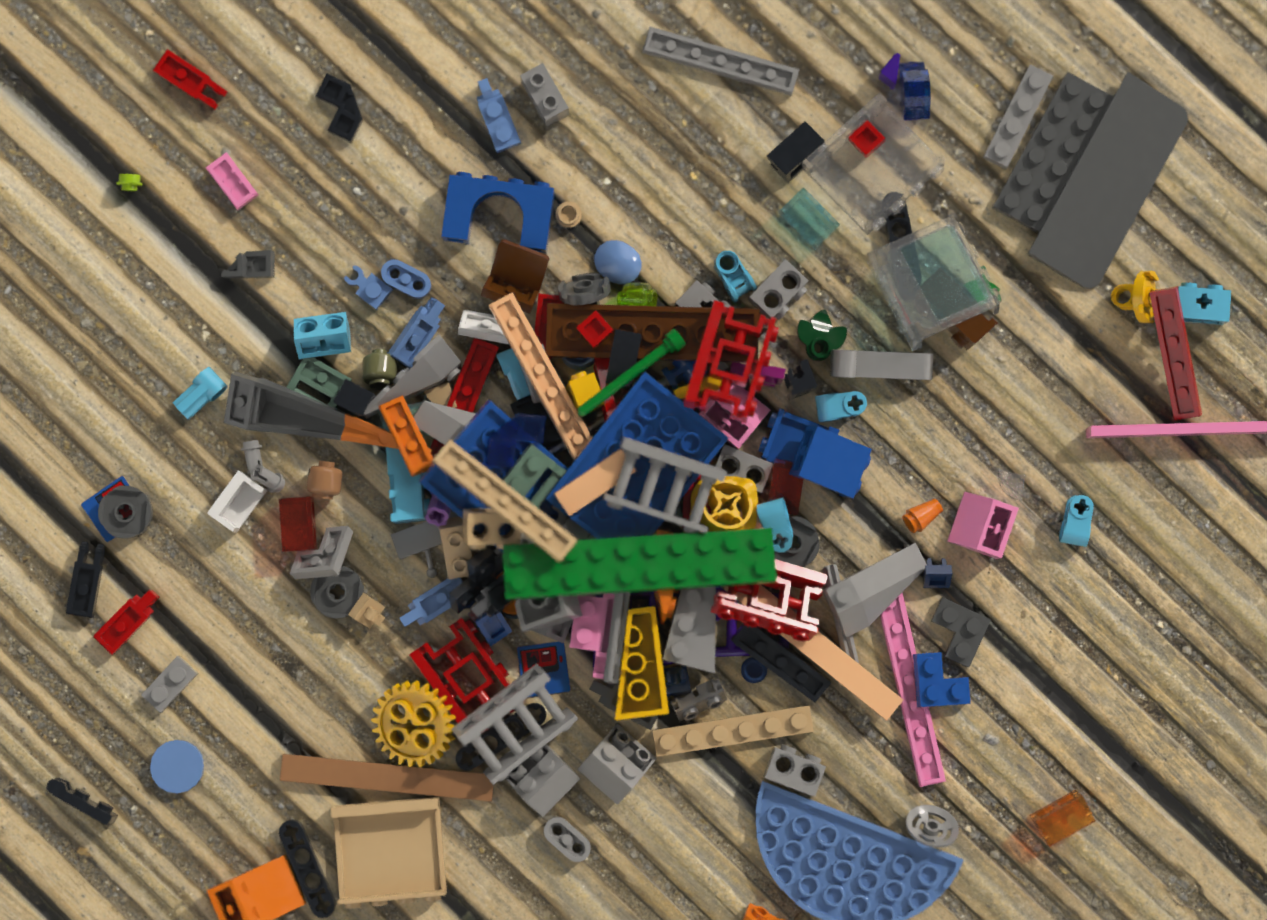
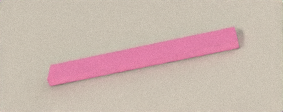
M1267 421L1090 426L1086 429V438L1267 434Z
M901 593L880 615V620L897 693L903 699L900 706L918 785L923 787L945 782L946 779L929 707H917L913 654H916L903 593Z

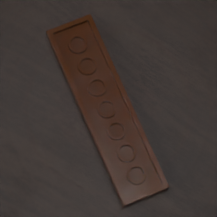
M547 303L546 355L559 358L610 359L615 330L618 329L642 334L637 360H641L663 343L662 340L665 339V334L675 329L683 338L686 346L678 352H668L659 360L696 361L712 308ZM735 308L732 320L757 327L759 309ZM596 310L612 327L614 332L594 349L576 327ZM722 316L713 348L718 347L720 338L734 341L736 331L724 328L726 317ZM746 335L744 345L756 348L754 359L758 360L759 338ZM723 349L719 362L747 363L748 356Z

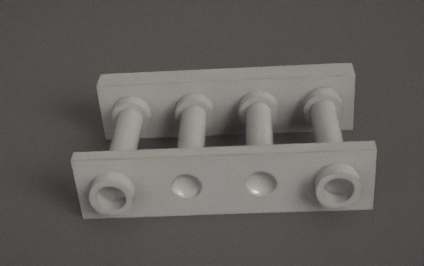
M623 436L620 447L625 449L624 454L626 457L613 495L606 492L603 493V499L608 501L607 506L622 510L623 506L683 525V531L688 533H699V531L706 533L708 528L700 524V520L712 484H716L717 480L724 482L727 471ZM640 455L650 457L649 463L652 464L639 502L636 503L623 497L636 458L639 459ZM668 463L676 466L675 471L677 473L663 512L648 506L661 468L665 467V464ZM692 471L701 474L700 480H702L688 520L675 516L674 513L687 475L690 476Z
M537 664L451 729L464 746L472 742L489 766L483 773L493 785L504 780L514 768L558 734L569 730L573 723L578 720L577 716L568 707L562 711L545 688V684L550 681V678ZM533 693L537 694L553 717L541 727L523 704L524 700ZM510 710L517 712L532 733L521 743H518L502 721L503 716ZM490 726L496 729L510 749L499 760H497L480 736Z

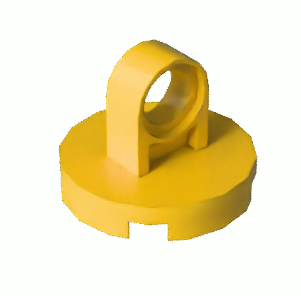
M1140 271L1134 280V284H1121L1115 287L1111 294L1113 304L1121 310H1134L1135 316L1140 323H1154L1149 293L1153 290H1159L1156 289L1154 282L1159 281L1155 271ZM1124 291H1129L1130 299L1128 302L1119 303V295Z

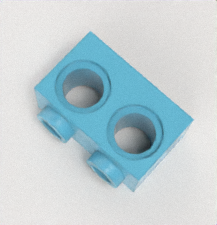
M346 312L294 319V342L298 359L351 352V335Z

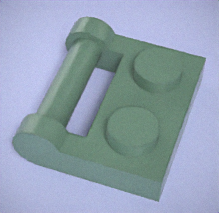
M311 357L302 359L286 388L321 402L298 388L302 381L330 397L331 400L328 406L337 409L338 406L333 401L344 380L348 379L351 382L353 380Z
M530 443L502 478V481L540 510L539 506L567 471ZM546 468H550L553 471L531 501L525 497Z

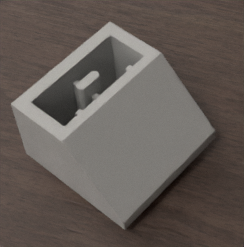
M617 723L580 765L578 770L618 805L657 758Z
M546 744L514 768L505 779L528 805L544 817L581 778Z

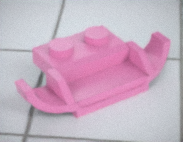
M615 593L603 594V598L584 595L577 596L582 616L573 619L569 648L596 651L592 678L604 679Z

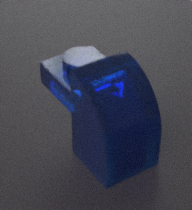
M911 61L899 63L900 106L903 120L930 119L931 90L928 69H925L924 62Z

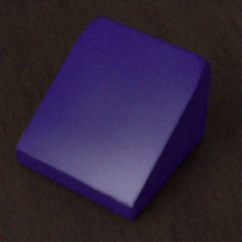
M899 53L893 55L878 76V79L892 90H894L897 83L900 62Z

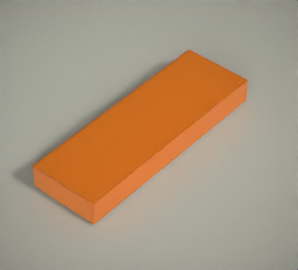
M403 395L378 406L411 477L427 471L433 464V457Z

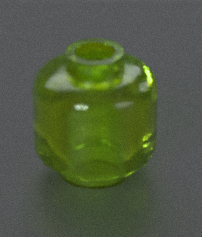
M646 282L626 283L622 292L617 294V305L657 306L656 290L652 289L651 285Z

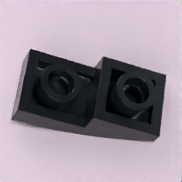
M615 330L606 384H610L637 363L642 334ZM634 379L627 383L623 388L631 389Z

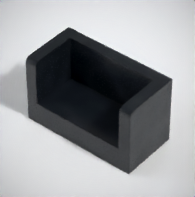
M345 379L333 403L367 421L369 418L366 419L363 414L376 395Z

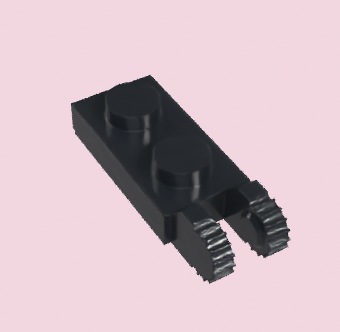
M82 541L77 562L75 561L66 614L94 618L103 570L101 565L104 560L105 545H97L93 564H88L85 562L89 552V543Z
M63 778L48 780L49 782L46 785L47 792L49 794L52 793L53 796L104 825L113 824L117 819L118 814L112 812L114 808L103 801L98 803L89 799L91 795L82 789L76 788L75 791L72 790L69 781L63 780Z

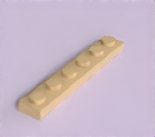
M449 440L433 459V463L559 563L577 543V539L453 441Z
M810 705L652 731L656 756L659 757L814 732Z

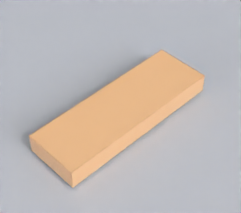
M621 448L554 493L569 516L617 484L626 457ZM633 467V470H632L631 475L636 472V470H635L634 467Z

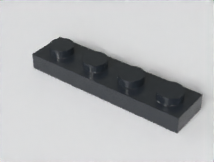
M742 624L731 638V642L814 703L817 702L831 684L829 678L758 626L749 627Z

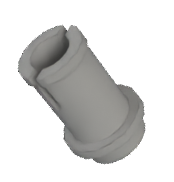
M258 440L243 442V448H241V451L245 453L247 474H251L253 469L260 472L255 466L258 464L263 465L260 453L262 445H259Z
M261 464L255 466L260 473L254 469L252 470L251 479L266 486L269 492L278 493L284 488L285 479L282 474L273 473Z

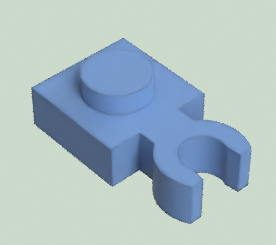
M354 265L352 268L358 272V278L351 280L345 276L344 280L350 286L360 287L356 295L375 310H378L393 289L373 273L368 278H365L362 269Z

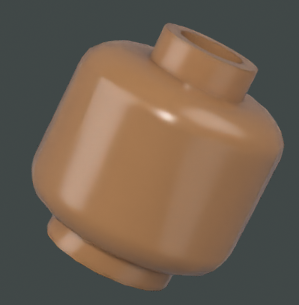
M319 461V466H311L309 468L306 489L312 493V497L333 500V496L340 494L343 472L338 468H334V462Z

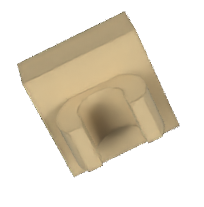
M363 593L348 615L370 629L374 623L380 626L385 619L381 615L385 606Z

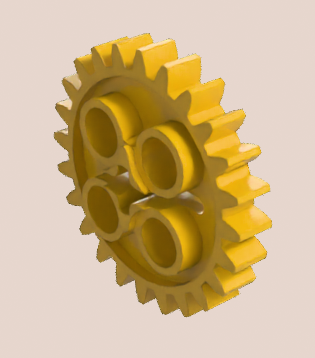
M418 680L413 682L412 685H410L409 681H405L401 685L399 683L392 686V690H386L383 692L384 696L377 699L380 705L373 708V711L378 716L373 717L371 721L377 723L378 726L372 732L380 734V737L375 740L376 743L383 742L385 744L381 751L384 752L388 749L391 751L389 759L397 755L399 757L398 764L400 765L407 760L409 767L415 765L416 762L419 767H422L426 762L430 765L436 761L435 758L440 759L444 756L443 751L446 752L450 749V745L447 742L455 739L450 734V732H453L451 729L454 727V725L450 724V721L455 719L456 716L448 715L447 711L452 708V705L444 706L443 702L447 697L438 698V688L430 692L429 683L420 688ZM398 704L404 707L405 714L399 711ZM423 707L429 710L430 718L424 714ZM397 730L403 733L404 740L399 738ZM422 733L428 736L429 743L423 740Z

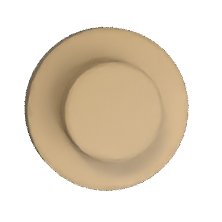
M564 202L558 206L556 220L562 227L573 228L581 221L582 213L577 204Z

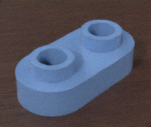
M389 260L381 269V276L387 285L412 298L422 299L431 291V281L425 273L399 260ZM393 270L400 271L398 278L390 276ZM416 282L423 283V288L421 290L414 289V284Z

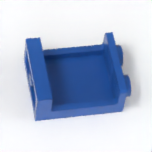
M780 408L777 413L772 412L767 427L772 429L768 438L763 437L758 452L762 453L761 459L791 470L807 425L819 426L837 435L839 429L820 425L785 412L784 409Z
M807 425L789 475L820 485L839 493L840 496L854 499L855 494L861 488L862 474L870 464L872 449L819 426Z

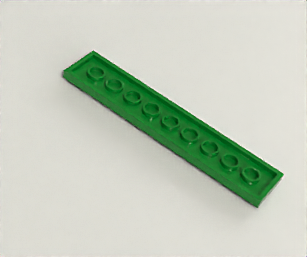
M772 528L577 540V543L560 563L535 543L503 545L506 600L776 583L777 581Z

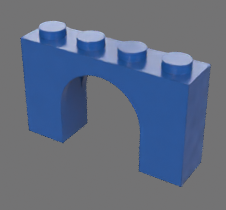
M456 172V175L449 176L441 237L443 241L469 244L473 214L478 205L490 197L503 196L517 203L523 212L520 245L547 254L555 194L554 188L545 182H534V185L524 184V181L520 179L510 178L508 182L498 181V177L483 175L481 179L473 178L470 173Z

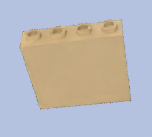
M440 796L334 805L331 807V818L334 819L340 898L338 905L345 904V908L361 907L362 902H372V906L388 905V900L397 899L399 904L415 902L414 898L425 897V901L430 902L439 901L441 896L446 895L447 885Z

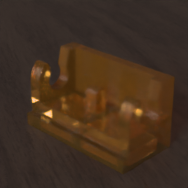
M1076 790L1029 815L1040 836L1049 847L1096 821L1084 797Z

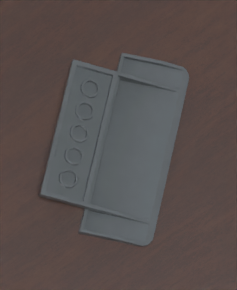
M1067 72L992 208L1038 233L1027 253L1029 256L1083 288H1094L1101 282L1188 122V114L1182 106L1129 72L1124 76L1114 96Z

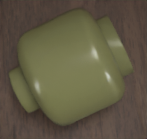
M372 350L371 354L363 358V381L375 390H383L385 387L393 384V380L397 376V360L390 356L387 350Z

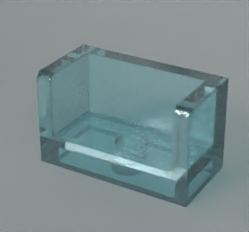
M804 187L781 208L779 213L815 250L840 226Z

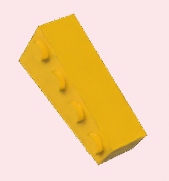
M655 606L628 610L615 715L616 721L669 714Z

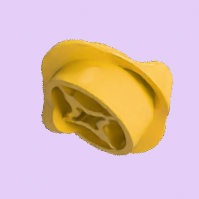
M725 476L724 482L717 480L716 484H712L707 499L712 513L709 515L705 506L700 520V524L708 528L707 532L754 529L757 523L758 505L756 484L749 478ZM700 480V481L697 483V485L694 487V489H693V491H692V494H691V511H690V516H691V513H692V510H693V507H694V504H695V501H696V498H697V495H698V492H699V489H700L702 480ZM737 503H739L742 509V518L739 516L740 512L737 510ZM728 505H730L728 509L721 510L719 513H717L719 509H722L723 507L726 508Z

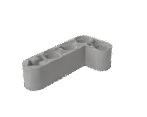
M831 350L830 376L932 380V353Z

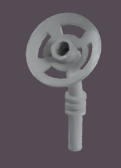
M920 805L913 808L907 815L906 827L909 834L923 845L934 848L947 847L954 843L958 837L959 826L956 819L948 811L940 807ZM928 814L937 816L945 822L940 824L934 819H929ZM919 817L920 819L916 822L915 828L912 827L913 820ZM922 823L924 824L923 830L919 828ZM950 830L951 836L949 837V839L944 841L947 835V831ZM939 832H942L941 837H938Z

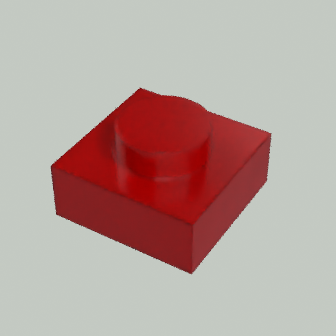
M867 120L848 137V141L867 159L885 142V137Z
M596 310L576 327L594 349L614 332L612 327Z

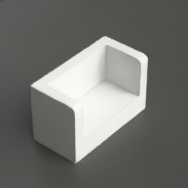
M238 470L207 514L232 532L237 533L268 490Z

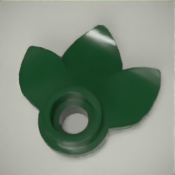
M822 309L813 315L810 322L799 320L797 334L799 340L806 345L805 350L808 357L814 361H823L829 357L831 350L842 347L847 336V327H832L827 311ZM816 343L821 347L819 353L814 350Z

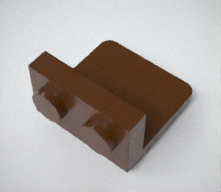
M501 240L498 244L491 273L483 286L481 296L495 302L513 293L522 311L530 314L538 299L548 267L549 257L546 254L511 241Z

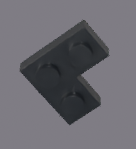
M487 546L486 549H482L467 561L468 578L449 593L451 609L457 614L465 608H470L475 603V598L479 595L480 591L496 580L494 552Z

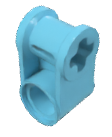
M727 250L721 252L714 262V268L722 280L728 295L736 303L742 295L751 290L756 291L757 286L734 252ZM721 258H730L734 263L731 270L722 269L720 266ZM745 283L743 286L739 287L738 289H735L739 285Z
M858 391L815 396L819 423L857 416L867 407L866 397ZM852 397H855L856 401H861L862 405L858 406L857 411H854L851 406L848 407L847 403L852 400Z
M1075 495L1067 500L1059 533V542L1083 547L1088 545L1094 504L1089 497ZM1081 500V505L1085 506V510L1080 511L1078 514V509L1074 508V504L1079 503Z
M779 498L758 504L757 512L762 527L772 528L774 551H787L792 545L793 530L784 499ZM781 533V536L785 537V540L781 541L779 537L776 538L777 534Z

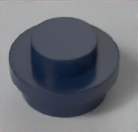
M750 657L743 662L741 674L747 682L759 683L765 679L767 667L753 657Z

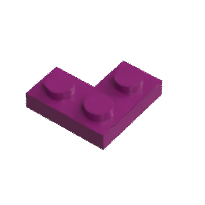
M732 362L729 373L742 377L746 364ZM770 365L768 368L763 366L760 375L765 377L763 386L775 388V385H780L784 380L786 369Z

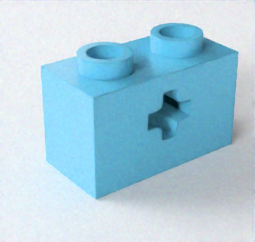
M1181 283V286H1178L1184 322L1224 325L1229 322L1231 290H1223L1222 285H1207V288H1197L1196 283ZM1200 298L1201 302L1206 303V306L1202 308L1201 304L1196 303V300Z

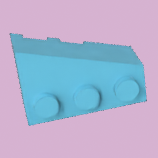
M386 447L387 469L390 480L389 498L392 500L393 510L391 522L401 524L427 521L425 514L430 498L425 499V487L419 482L426 472L411 477L399 449Z

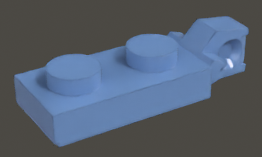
M487 78L478 81V86L482 93L481 96L476 97L478 107L496 152L499 153L521 144L499 89L492 91Z
M431 297L424 307L420 306L389 350L390 356L411 369L414 362L413 358L428 345L440 327L438 325L440 321L438 316L445 305Z
M446 579L412 600L413 602L408 605L411 611L399 618L404 627L416 620L419 625H422L450 609L449 593L463 582L462 579Z

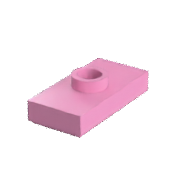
M227 152L206 167L207 171L237 210H240L258 196V193Z

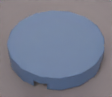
M174 740L166 742L157 748L152 756L150 765L151 775L158 787L166 792L181 793L189 791L199 783L203 776V755L195 745L188 741Z

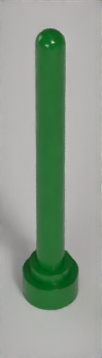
M675 329L665 334V339L662 340L663 343L579 406L577 409L578 415H587L668 352H678L684 348L686 343Z

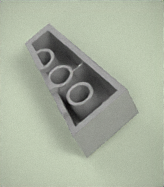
M716 587L681 589L663 660L715 673L716 614L710 611L711 606L714 604L713 598L716 594Z

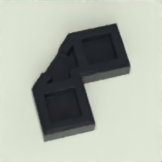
M327 73L316 94L317 99L338 108L327 131L352 143L363 122L355 95L349 83Z

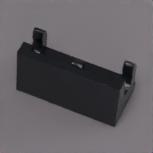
M804 121L767 155V159L771 162L772 168L788 184L826 150L825 140Z
M807 359L800 361V366L796 367V374L793 375L792 369L789 368L784 376V382L789 393L787 395L788 400L811 393L817 387Z

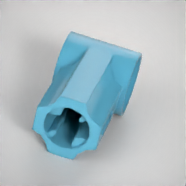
M512 348L496 354L504 375H507L517 401L531 396L520 363Z
M207 367L200 372L192 381L193 384L172 402L187 419L192 418L209 401L212 402L217 399L228 387L211 367Z

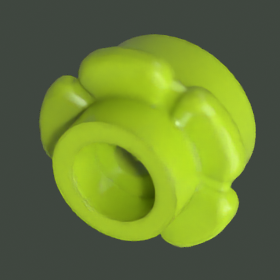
M119 174V182H116L117 185H121V190L137 191V186H142L140 175Z

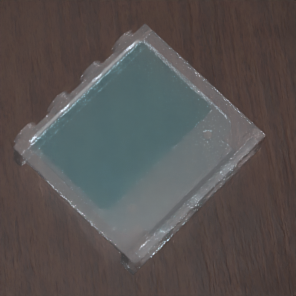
M953 215L867 253V264L912 351L922 347L923 339L991 309L994 315L999 313L1000 302H1002L1001 296L996 288L992 289L988 282L990 276L984 265L980 267L977 261L978 253L974 245L968 244L963 224L961 222L957 223Z

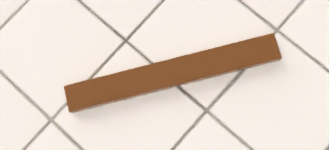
M294 754L282 755L280 781L491 802L493 798L494 785L484 773Z

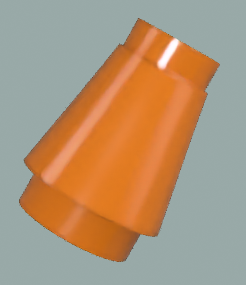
M934 498L931 501L907 509L902 519L912 533L922 532L943 512V508L939 501Z

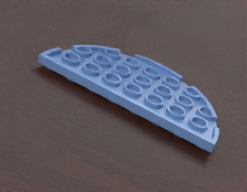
M766 781L761 783L756 804V834L764 863L781 890L799 907L822 920H907L931 906L951 885L963 863V858L948 852L923 845L912 838Z

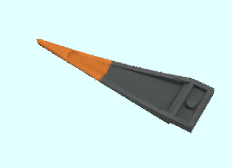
M240 372L231 374L224 423L250 431L319 437L398 449L388 430L265 378L259 379Z

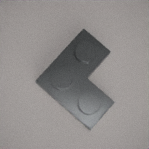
M942 597L931 622L955 632L944 657L969 668L991 619Z

